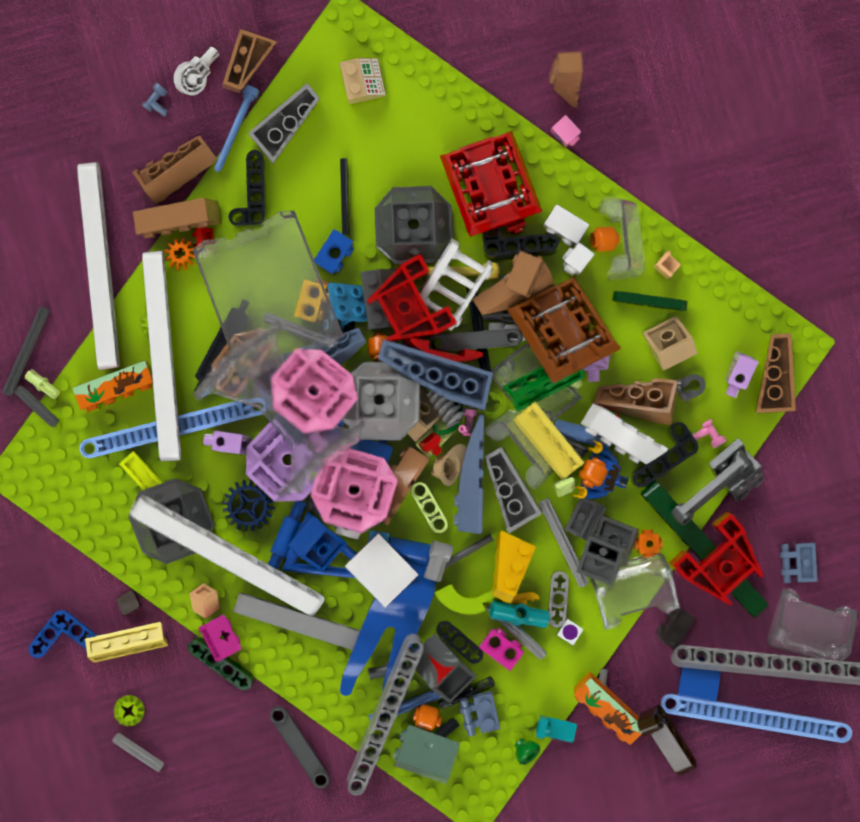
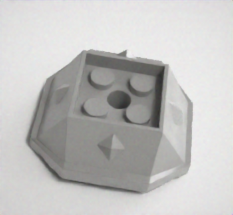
M363 362L350 373L353 376L358 399L343 416L342 420L362 440H402L420 421V383L384 362ZM379 395L385 397V402L382 405L376 404V398Z

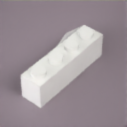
M592 404L581 422L582 425L587 427L586 432L593 436L598 434L601 436L600 441L609 446L612 443L615 445L614 450L623 455L625 453L629 454V459L637 464L639 462L648 464L664 454L668 449L663 445L653 442L654 440L649 436L637 432V429L625 422L622 423L623 420L595 404Z

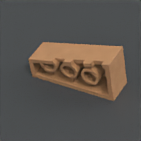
M205 197L133 212L136 235H141L144 239L154 238L155 234L169 235L173 234L174 231L184 232L193 228H205L222 224L218 201Z

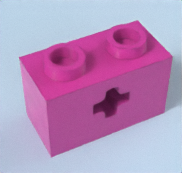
M221 615L198 627L216 662L242 649L240 639L232 631V624L225 615Z

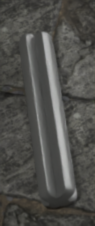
M19 386L15 390V394L49 426L55 427L59 423V419L25 387Z

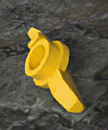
M534 592L516 594L510 604L527 605L528 600L533 602L535 599L539 600L540 598Z

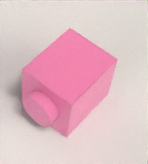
M566 115L551 128V133L565 148L569 144L571 146L575 145L580 140L578 136L581 131Z

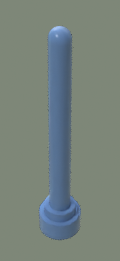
M245 85L243 90L244 100L214 167L216 172L222 170L251 101L257 99L260 92L252 86Z

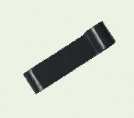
M251 150L246 155L247 208H235L230 211L228 216L229 221L237 228L262 227L267 220L265 159L260 151ZM254 156H257L258 159H260L257 161L258 169H255V165L253 161H251L254 160ZM254 175L261 176L259 183L254 184L251 182ZM255 194L262 196L261 201L258 203L252 202V197ZM255 213L262 214V219L259 222H254L252 219ZM236 214H242L243 219L241 222L236 223L233 221Z
M499 227L494 228L496 232L493 235H488L486 232L482 233L484 256L489 261L514 259L515 255H519L520 251L534 257L539 255L550 256L557 252L559 246V239L554 234L500 238ZM547 242H551L553 247H549ZM533 243L536 248L529 250L526 248V245ZM514 245L517 249L514 252H510L507 250V247ZM490 247H495L498 251L491 254L487 250Z
M675 422L669 426L668 434L675 445L650 463L635 470L631 475V482L634 486H647L698 451V443L684 423ZM676 425L682 428L680 436H676L673 433ZM687 441L693 445L691 452H686L684 449V444ZM670 452H674L677 455V460L674 463L668 460ZM656 462L661 466V470L657 474L652 471V465ZM648 472L652 476V478L650 476L644 477L642 479L643 483L636 482L638 479L637 474L644 475Z

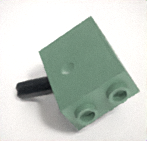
M451 718L434 733L408 725L407 729L401 732L399 741H402L400 748L395 750L393 759L396 762L394 766L446 784L460 743L446 737L459 727L458 721L455 718Z

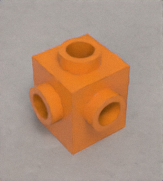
M642 530V533L637 534L634 549L637 550V553L643 554V557H654V553H659V549H662V537H659V534L654 533L653 530ZM648 540L652 541V546L650 548L646 546V542Z

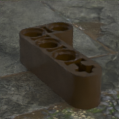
M657 704L641 712L637 721L640 733L645 737L650 734L652 735L675 773L680 776L697 768L695 757L663 707Z

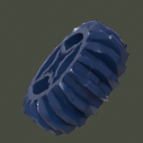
M242 480V487L236 482V490L232 487L229 488L232 495L227 493L224 495L226 498H229V501L222 502V504L228 505V508H224L223 512L229 511L230 513L225 518H233L230 525H234L237 522L236 529L238 530L244 525L243 530L245 532L248 530V526H250L251 531H255V524L261 529V521L268 524V520L265 517L272 518L273 516L271 513H268V510H275V507L269 506V503L275 501L272 499L268 500V495L257 484L253 486V480L249 481V485H247L246 480ZM244 490H254L260 496L251 499L245 494ZM239 493L241 505L234 510V499ZM246 500L247 502H254L257 500V502L253 504V509L251 511L250 509H243L240 511V509L244 508V505H246ZM263 501L264 510L262 515L258 517L256 506ZM246 512L252 517L253 521H244L237 515Z

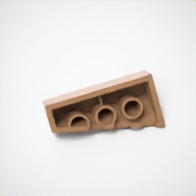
M582 52L558 53L556 59H553L552 68L549 72V82L553 84V90L572 107H577L579 97L577 92L580 91L583 72Z
M199 135L179 146L177 152H168L163 155L162 160L156 163L151 161L146 164L147 168L141 171L136 169L132 173L156 205L164 201L174 191L179 190L186 182L194 179L204 169L212 166L217 161V158Z
M409 447V449L404 448L399 456L402 459L399 465L394 464L391 469L398 481L387 518L382 521L386 525L390 523L429 461V458L412 447Z

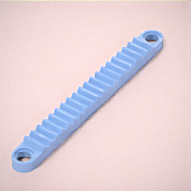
M253 396L179 415L180 436L262 415L267 411L268 404L263 397ZM256 400L263 402L264 406L260 411H255L253 408V403ZM157 422L86 439L80 444V452L86 458H95L158 442ZM88 443H92L95 446V451L92 454H88L85 451V446Z
M672 693L664 695L660 701L665 712L674 715L845 743L852 737V730L846 723L722 701H716L715 703L678 696V694ZM669 698H673L676 701V705L672 709H668L665 706V702ZM840 727H844L847 731L846 735L842 738L837 736V730Z

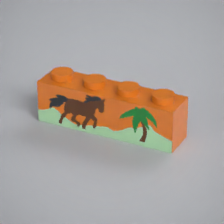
M143 361L74 387L73 391L80 410L91 412L98 409L97 405L102 403L109 405L115 403L118 397L123 396V399L133 396L134 391L141 389V392L151 389L153 375L149 363Z
M591 672L574 686V697L581 704L585 703L589 707L590 713L595 717L598 715L605 727L608 729L612 728L622 742L626 741L631 745L641 735L637 726L639 716Z

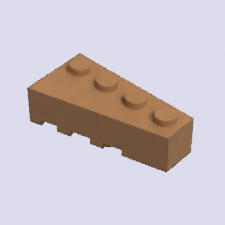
M791 333L770 335L755 413L796 411Z

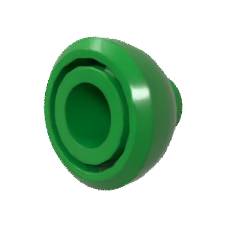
M523 738L514 745L516 747V758L520 765L528 764L540 752V746L530 740L525 741Z

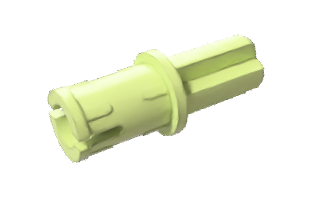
M33 369L26 373L25 379L32 383L38 391H43L53 399L58 397L60 391L51 385L47 378H43Z

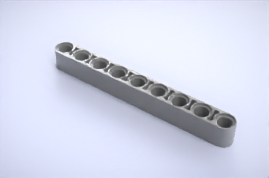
M409 634L403 641L347 776L348 789L353 795H360L366 789L422 655L423 645L420 637L416 634ZM412 643L418 644L415 648H410L409 646ZM406 660L411 661L409 665H402ZM397 678H403V681L400 683L394 682ZM391 695L396 696V698L393 700L387 699ZM382 713H389L386 717L380 716ZM375 730H381V731H382V732L379 733V734H374V733H373ZM369 747H374V750L367 751L366 749ZM362 764L367 765L365 768H360L359 766ZM355 781H359V782H360L358 785H353V784H352V783L355 782Z

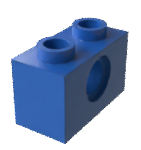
M334 229L313 262L331 275H334L335 272L339 273L344 266L343 260L346 256L349 258L355 249L353 247L354 242ZM339 249L341 251L340 256L332 258L330 256L331 250Z

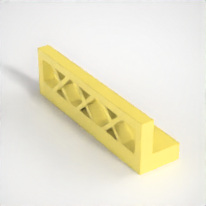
M536 402L513 419L561 480L584 464L583 460Z
M161 622L85 639L87 656L93 663L168 646V640L164 637Z

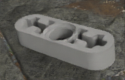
M556 571L551 576L548 612L550 614L549 623L553 627H561L566 621L569 578L563 571ZM560 574L565 579V582H561V589L565 588L564 592L561 590L553 591V587L558 588V582L554 581V579L558 578ZM555 594H562L564 597V601L559 605L553 602ZM552 606L555 608L563 607V611L559 610V616L562 617V620H559L557 624L551 619L556 614V610H552Z

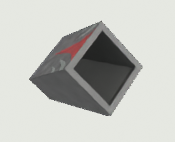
M435 633L423 644V652L415 670L434 692L450 704L477 675Z

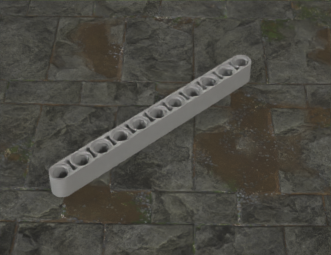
M687 645L678 646L671 654V661L677 667L860 685V663ZM677 653H683L685 660L678 658ZM696 655H702L704 662L699 661ZM716 656L723 659L722 664L716 661ZM735 658H738L742 661L741 666L736 664ZM754 660L759 661L761 663V667H757L754 664ZM773 662L778 663L780 665V669H776L773 666ZM792 664H796L799 667V671H795ZM811 666H815L818 669V673L813 672ZM830 668H834L837 671V675H834ZM850 670L856 673V677L850 674Z

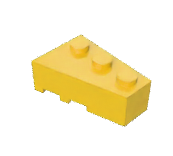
M502 530L496 537L492 596L510 604L517 593L536 546Z

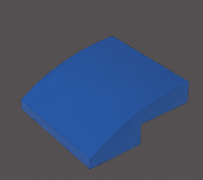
M697 657L699 661L704 662V658ZM681 667L678 696L716 703L721 671Z

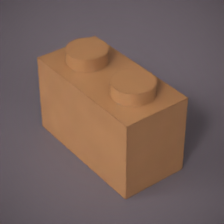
M520 251L519 255L516 254L513 259L512 265L514 267L511 273L508 272L505 277V287L529 298L545 262Z

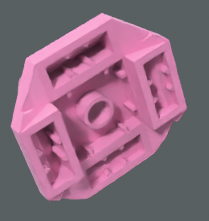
M296 349L271 378L273 409L303 433L334 429L358 399L352 374L322 350ZM308 390H313L316 396L310 395Z
M345 448L322 458L311 492V498L325 523L363 533L387 518L398 480L384 458ZM355 487L360 492L357 495H352L349 493V490Z

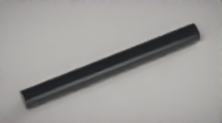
M341 158L342 234L348 236L350 235L348 159Z

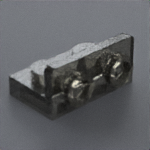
M675 605L674 608H669L665 615L666 621L664 624L661 623L655 632L657 634L655 638L673 649L680 645L696 618Z

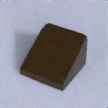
M134 590L116 599L123 616L142 607Z

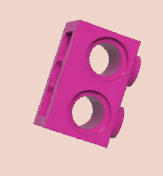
M492 627L480 643L479 648L511 671L524 653L521 649L523 645L515 639L511 642L506 638L507 633L499 627L496 630ZM492 637H498L500 644L493 647L489 644V640ZM512 648L516 651L513 658L505 656L507 649Z

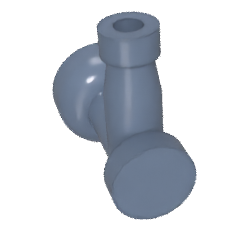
M155 83L153 85L154 92L146 103H142V106L150 112L154 109L165 117L168 110L164 109L156 101L160 96H165L168 91Z

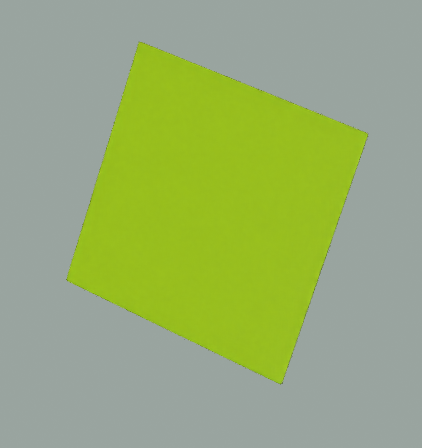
M331 0L242 122L220 172L215 171L214 167L217 162L215 161L186 199V201L205 197L218 201L222 224L205 227L213 229L216 248H197V251L192 254L198 257L197 259L191 258V261L194 263L193 266L187 263L188 270L181 266L180 271L176 270V265L171 268L169 266L171 261L165 260L178 416L253 396L263 397L254 376L234 401L218 391L215 382L213 385H205L201 395L193 391L199 382L195 374L230 309H238L242 299L249 302L250 304L244 312L248 320L241 333L261 328L277 339L260 367L285 353H293L296 349H301L305 346L311 348L319 345L264 323L262 321L265 313H270L323 334L322 320L321 324L295 317L305 279L317 282L321 278L328 283L362 286L360 272L399 268L401 265H395L376 248L375 207L393 187L432 186L451 205L452 238L459 242L458 249H460V252L481 265L487 263L488 260L484 256L482 233L469 237L440 155L512 131L543 212L523 218L527 226L523 228V232L513 235V232L508 234L505 225L500 226V238L548 234L543 226L556 204L588 223L589 226L578 243H581L594 253V256L578 276H570L563 270L565 267L562 266L564 263L562 258L570 246L561 241L563 238L556 235L559 239L557 252L554 255L540 257L550 270L554 285H558L574 276L576 277L621 347V350L610 355L608 369L599 370V382H588V371H583L585 378L581 379L583 383L581 387L573 390L569 385L536 402V404L553 425L555 419L582 425L581 422L592 404H594L598 387L615 384L630 385L636 381H641V383L650 382L652 379L657 378L677 381V379H683L691 374L703 377L706 384L705 390L701 395L691 398L689 402L682 400L678 395L679 392H677L676 408L672 423L682 422L688 427L691 434H696L703 428L701 424L712 419V425L719 436H724L727 441L713 448L711 445L713 439L710 434L697 440L698 451L694 455L655 480L678 505L681 503L685 504L715 479L709 463L738 438L744 444L746 451L754 457L785 414V412L755 413L770 335L787 333L792 335L795 398L830 351L835 341L360 0ZM357 58H378L386 96L349 104L339 62ZM308 84L320 98L319 102L273 164L248 135V132L304 85ZM251 150H258L265 159L267 220L262 227L237 228L232 225L228 216L230 211L235 208H247L246 155ZM254 156V160H251L255 165V169H258L257 161L260 160L257 156ZM347 158L350 235L346 237L354 242L353 247L355 249L349 258L346 256L343 260L344 266L341 271L331 275L316 265L313 260L334 229L342 234L340 159ZM511 164L513 172L517 171L516 166ZM254 175L251 182L254 184L259 183L261 176ZM518 175L515 177L517 182V188L519 194L521 195L519 185H522V182ZM459 182L461 190L466 189L464 182ZM468 193L463 194L466 203H470ZM260 194L253 195L252 202H260L262 196ZM240 213L236 214L233 221L236 223L241 222L243 215ZM255 213L252 218L253 221L259 222L262 219V214ZM412 220L408 223V227L415 230L419 227V223ZM597 227H613L616 233L620 235V243L617 244L616 249L607 252L596 251L590 244L591 233ZM197 228L184 232L174 231L173 234L160 235L149 252L163 251L165 259L170 254H166L164 251L165 249L171 250L168 243L170 242L174 246L175 238L178 239L179 243L182 238H185L186 243L191 241L193 244H196V237H192V233ZM494 229L486 231L488 235H493L496 232ZM547 242L549 247H553L551 242ZM528 243L526 248L533 250L536 246L533 243ZM514 245L507 247V250L510 252H514L517 249ZM490 247L487 251L494 254L498 250L495 247ZM333 249L330 252L332 258H338L341 254L339 249ZM181 250L180 253H177V256L181 259V256H185V253ZM669 250L671 252L670 255L681 265L667 280L654 268V265ZM451 258L448 263L450 267H469L456 258ZM513 259L491 261L492 263H499V279H484L477 290L478 295L499 282L508 272L511 273L514 267L512 265ZM142 260L114 299L120 367L99 370L93 328L52 384L60 391L58 397L53 399L45 394L40 401L59 419V423L55 427H51L33 411L0 456V494L198 637L203 638L198 627L221 615H225L232 624V631L239 637L242 648L229 657L251 672L256 679L358 752L370 723L369 715L374 713L381 697L384 677L370 680L368 668L382 666L389 662L395 628L387 627L372 655L359 674L352 693L344 696L340 693V684L343 672L352 653L351 649L234 612L239 592L296 610L299 609L198 553L169 564L160 562L142 553L128 517L137 494L142 489L119 463L135 451L162 482L177 478L201 488L215 522L211 533L268 564L272 556L270 550L285 516H289L295 501H275L269 503V506L275 507V510H268V513H271L273 516L272 518L265 517L268 520V524L261 521V529L256 524L255 531H251L250 526H248V530L245 532L243 530L244 525L239 530L236 529L238 523L230 525L233 518H225L230 513L229 511L223 512V509L228 508V505H224L222 502L229 501V498H226L224 495L226 493L232 495L229 488L232 487L236 490V482L242 487V480H246L247 485L252 480L246 475V455L214 451L211 449L212 446L204 445L203 441L205 434L213 435L214 431L252 436L253 441L273 419H276L275 416L278 412L274 409L271 410L268 405L267 411L262 415L181 435V460L161 462L158 442L95 458H86L80 452V444L86 439L156 422L153 385L151 389L141 392V389L134 391V395L125 399H123V396L118 397L115 403L97 405L98 409L91 412L80 410L73 391L74 387L143 361L149 363L152 371L150 340L140 329V318L147 311ZM438 260L435 263L426 264L427 267H435ZM423 276L422 280L414 281L418 292L428 276ZM440 276L438 279L440 285L460 297L465 298L467 295L466 286L449 276ZM464 276V277H466L467 279H469V280L475 282V280L477 279L478 276ZM431 291L428 296L430 301L442 308L449 306L452 314H455L460 306L437 291ZM613 291L688 301L687 311L612 301ZM469 304L461 315L463 319L458 327L454 326L452 331L447 329L442 334L474 331ZM314 306L308 310L310 317L316 312ZM326 306V307H325V309L327 310L326 314H328V313L332 314V313H331V307ZM428 309L431 315L435 313L432 310ZM677 316L692 336L698 354L663 371L655 360L642 333ZM482 320L484 331L488 330L489 323H499L498 321ZM368 321L355 322V329H360L366 343L342 367L351 373L363 362H375L368 355V339L378 332H383L386 336L390 337L395 334L392 328L369 331ZM591 322L589 328L590 331L593 330V325L591 324ZM433 335L421 337V340L429 341ZM439 338L434 340L435 347L440 348L442 346V341ZM402 340L394 341L393 343L400 345ZM523 341L516 346L487 348L491 372L493 373L490 388L501 391L506 398L507 405L504 413L498 418L487 419L484 417L482 534L458 531V526H454V514H458V507L455 506V495L459 493L460 475L452 485L446 486L442 483L441 479L431 474L434 461L439 455L447 454L451 448L458 444L467 447L470 436H462V433L459 432V426L465 425L466 417L462 416L463 419L458 428L440 446L442 452L437 456L434 454L429 458V461L415 481V483L423 482L428 486L447 519V529L442 533H436L431 529L410 489L388 525L381 521L365 532L360 533L359 539L338 534L354 551L359 553L368 544L371 529L389 532V537L432 544L435 540L452 545L453 551L451 556L491 534L494 539L492 542L444 569L441 581H436L435 590L452 583L458 593L467 597H473L492 589L495 571L496 537L501 530L506 533L508 531L485 456L501 446H504L538 505L541 500L549 498L565 529L579 498L574 497V495L579 494V489L575 488L571 493L561 497L557 496L552 484L561 480L560 477L513 420L528 407L517 412L514 409L511 397L503 388L504 385L542 367L527 341ZM461 350L443 352L458 355V352ZM737 351L755 358L758 364L746 390L740 388L735 398L725 394L729 386L725 378ZM479 359L463 363L480 369ZM738 374L735 380H739L742 374ZM691 380L689 385L684 387L683 390L685 392L688 390L697 391L700 384L697 380ZM516 387V388L512 389V391H515V390L519 389L520 387ZM488 395L489 399L486 407L490 406L492 412H494V405L499 403V401H492V398ZM261 400L254 401L253 408L255 411L263 409L264 405ZM463 404V409H476V410H477V408H474V407L467 406V405H464V404ZM605 409L613 415L618 414L619 418L623 420L622 423L625 422L636 428L637 432L649 436L654 440L653 442L663 445L668 449L675 445L668 434L670 425L652 423ZM477 412L476 417H473L472 430L479 416V412ZM346 423L344 424L342 431L357 435ZM676 425L673 433L676 436H680L682 428ZM406 434L402 440H388L386 445L393 447L388 462L390 469H392L394 464L399 465L402 460L399 456L404 448L409 449V447H412L426 456L415 445L420 439L415 442ZM568 439V440H570V441H572V442H575V443H578V444L584 446V447L587 448V449H588L589 447L592 448V449L595 447L594 445L585 444V443H582V442H578V441H574V440ZM689 441L684 444L686 452H691L693 449V445ZM88 443L85 446V451L88 454H92L95 451V446L92 443ZM612 443L608 449L617 458L618 465L621 467L619 475L629 478L625 489L614 486L613 492H609L607 496L590 500L606 507L603 516L638 528V533H642V530H653L654 533L659 534V537H662V549H659V553H654V557H643V554L637 553L633 546L628 564L620 567L614 586L587 576L589 584L579 587L543 512L541 515L508 533L536 546L516 593L534 592L539 596V600L535 599L533 602L528 600V607L548 611L552 574L556 571H563L567 574L569 584L566 619L571 620L584 629L574 645L557 635L561 627H553L549 622L546 628L524 624L519 625L547 652L546 656L540 660L498 620L490 619L487 610L477 614H461L443 605L435 593L417 632L423 645L434 633L438 636L436 632L438 623L447 620L478 646L492 627L495 630L499 627L507 633V639L511 642L515 639L523 645L521 648L524 651L523 655L512 670L509 671L484 651L483 658L479 663H470L446 643L477 675L469 685L477 683L488 676L494 679L495 686L481 693L492 691L500 726L498 730L481 733L480 726L475 727V735L468 736L467 730L464 729L463 725L465 720L460 712V702L452 707L447 706L441 709L438 703L444 700L443 698L426 704L439 710V716L442 717L439 728L451 718H455L459 723V727L446 737L460 743L446 784L394 766L396 760L393 759L396 748L401 747L402 741H399L402 730H406L408 725L415 727V722H412L416 708L395 717L376 762L378 767L454 822H493L553 739L546 736L544 739L536 737L535 732L539 715L560 720L568 718L578 704L574 697V686L589 672L596 677L598 676L600 669H603L673 571L669 562L682 550L687 551L689 548L640 494L650 484L645 487H636L632 484V473L645 465V463L639 462L637 464L629 459V454L625 453L623 455L614 450L615 445ZM329 447V455L334 454L336 449ZM592 451L585 452L582 458L584 463L586 460H589ZM674 452L668 454L669 462L674 463L677 460V455ZM287 454L284 456L283 461L286 465H291L294 458L291 454ZM656 462L652 465V471L656 474L659 473L661 466ZM584 464L568 475L573 477L575 486L581 485L582 479L579 477V473ZM648 472L644 475L637 474L638 479L636 482L643 483L642 479L644 477L650 476L652 478V476ZM418 485L415 487L414 492L417 496H423L426 490L424 486ZM725 487L693 513L692 520L701 530L729 492ZM244 490L245 494L251 499L260 496L254 490ZM239 493L234 499V510L241 505ZM311 493L302 502L306 503L307 499L311 498ZM246 500V505H244V508L240 509V511L243 509H250L251 511L253 509V504L256 503L257 500L254 502H247ZM263 501L256 506L258 517L262 515L264 510ZM427 502L424 505V510L427 513H431L435 510V505L432 502ZM305 506L299 520L302 523L308 511L307 506ZM309 511L336 533L337 529L333 528L334 525L325 523L321 516L317 515L314 511ZM246 512L237 515L244 521H253L252 517ZM436 519L433 525L436 529L440 530L444 528L445 522L442 519ZM565 530L580 561L587 541ZM651 540L646 542L648 548L652 546ZM340 551L328 566L346 568L345 566L351 560ZM298 556L296 563L309 564ZM283 557L278 569L279 571L315 590L325 598L315 616L361 630L375 597L357 578L282 571L287 558ZM560 574L558 578L554 579V581L558 582V588L553 587V591L561 590L564 592L565 588L561 589V582H565V579ZM203 583L217 591L220 607L206 619L193 611L189 594ZM555 594L553 596V602L557 605L564 601L562 594ZM487 602L483 603L485 609L488 605ZM552 606V610H556V614L551 619L557 624L559 620H562V617L559 616V610L563 611V607L555 608ZM517 611V615L522 618V614ZM441 625L440 628L442 630L440 633L444 634L446 632L450 635L447 639L451 641L452 636L458 632L454 630L452 634L448 630L449 625ZM461 636L456 637L454 640L455 646L463 647L465 639ZM492 637L489 640V644L496 647L500 644V639ZM413 643L412 648L417 647L418 644ZM469 643L467 648L462 652L466 653L467 650L471 654V659H473L474 657L478 659L479 651H472L469 648L470 646H472V644ZM509 648L505 651V656L513 658L516 651ZM416 670L402 701L432 690ZM399 678L398 683L402 682L403 678ZM473 696L468 698V703L474 702ZM472 711V719L478 718L477 712ZM435 727L434 730H433L431 733H434V732L437 731L439 728H436V727ZM375 730L373 733H374V734H379V733H381L382 731H381V730ZM522 738L525 741H534L540 746L539 754L526 765H520L517 761L516 747L514 746ZM369 747L366 750L372 751L374 747Z

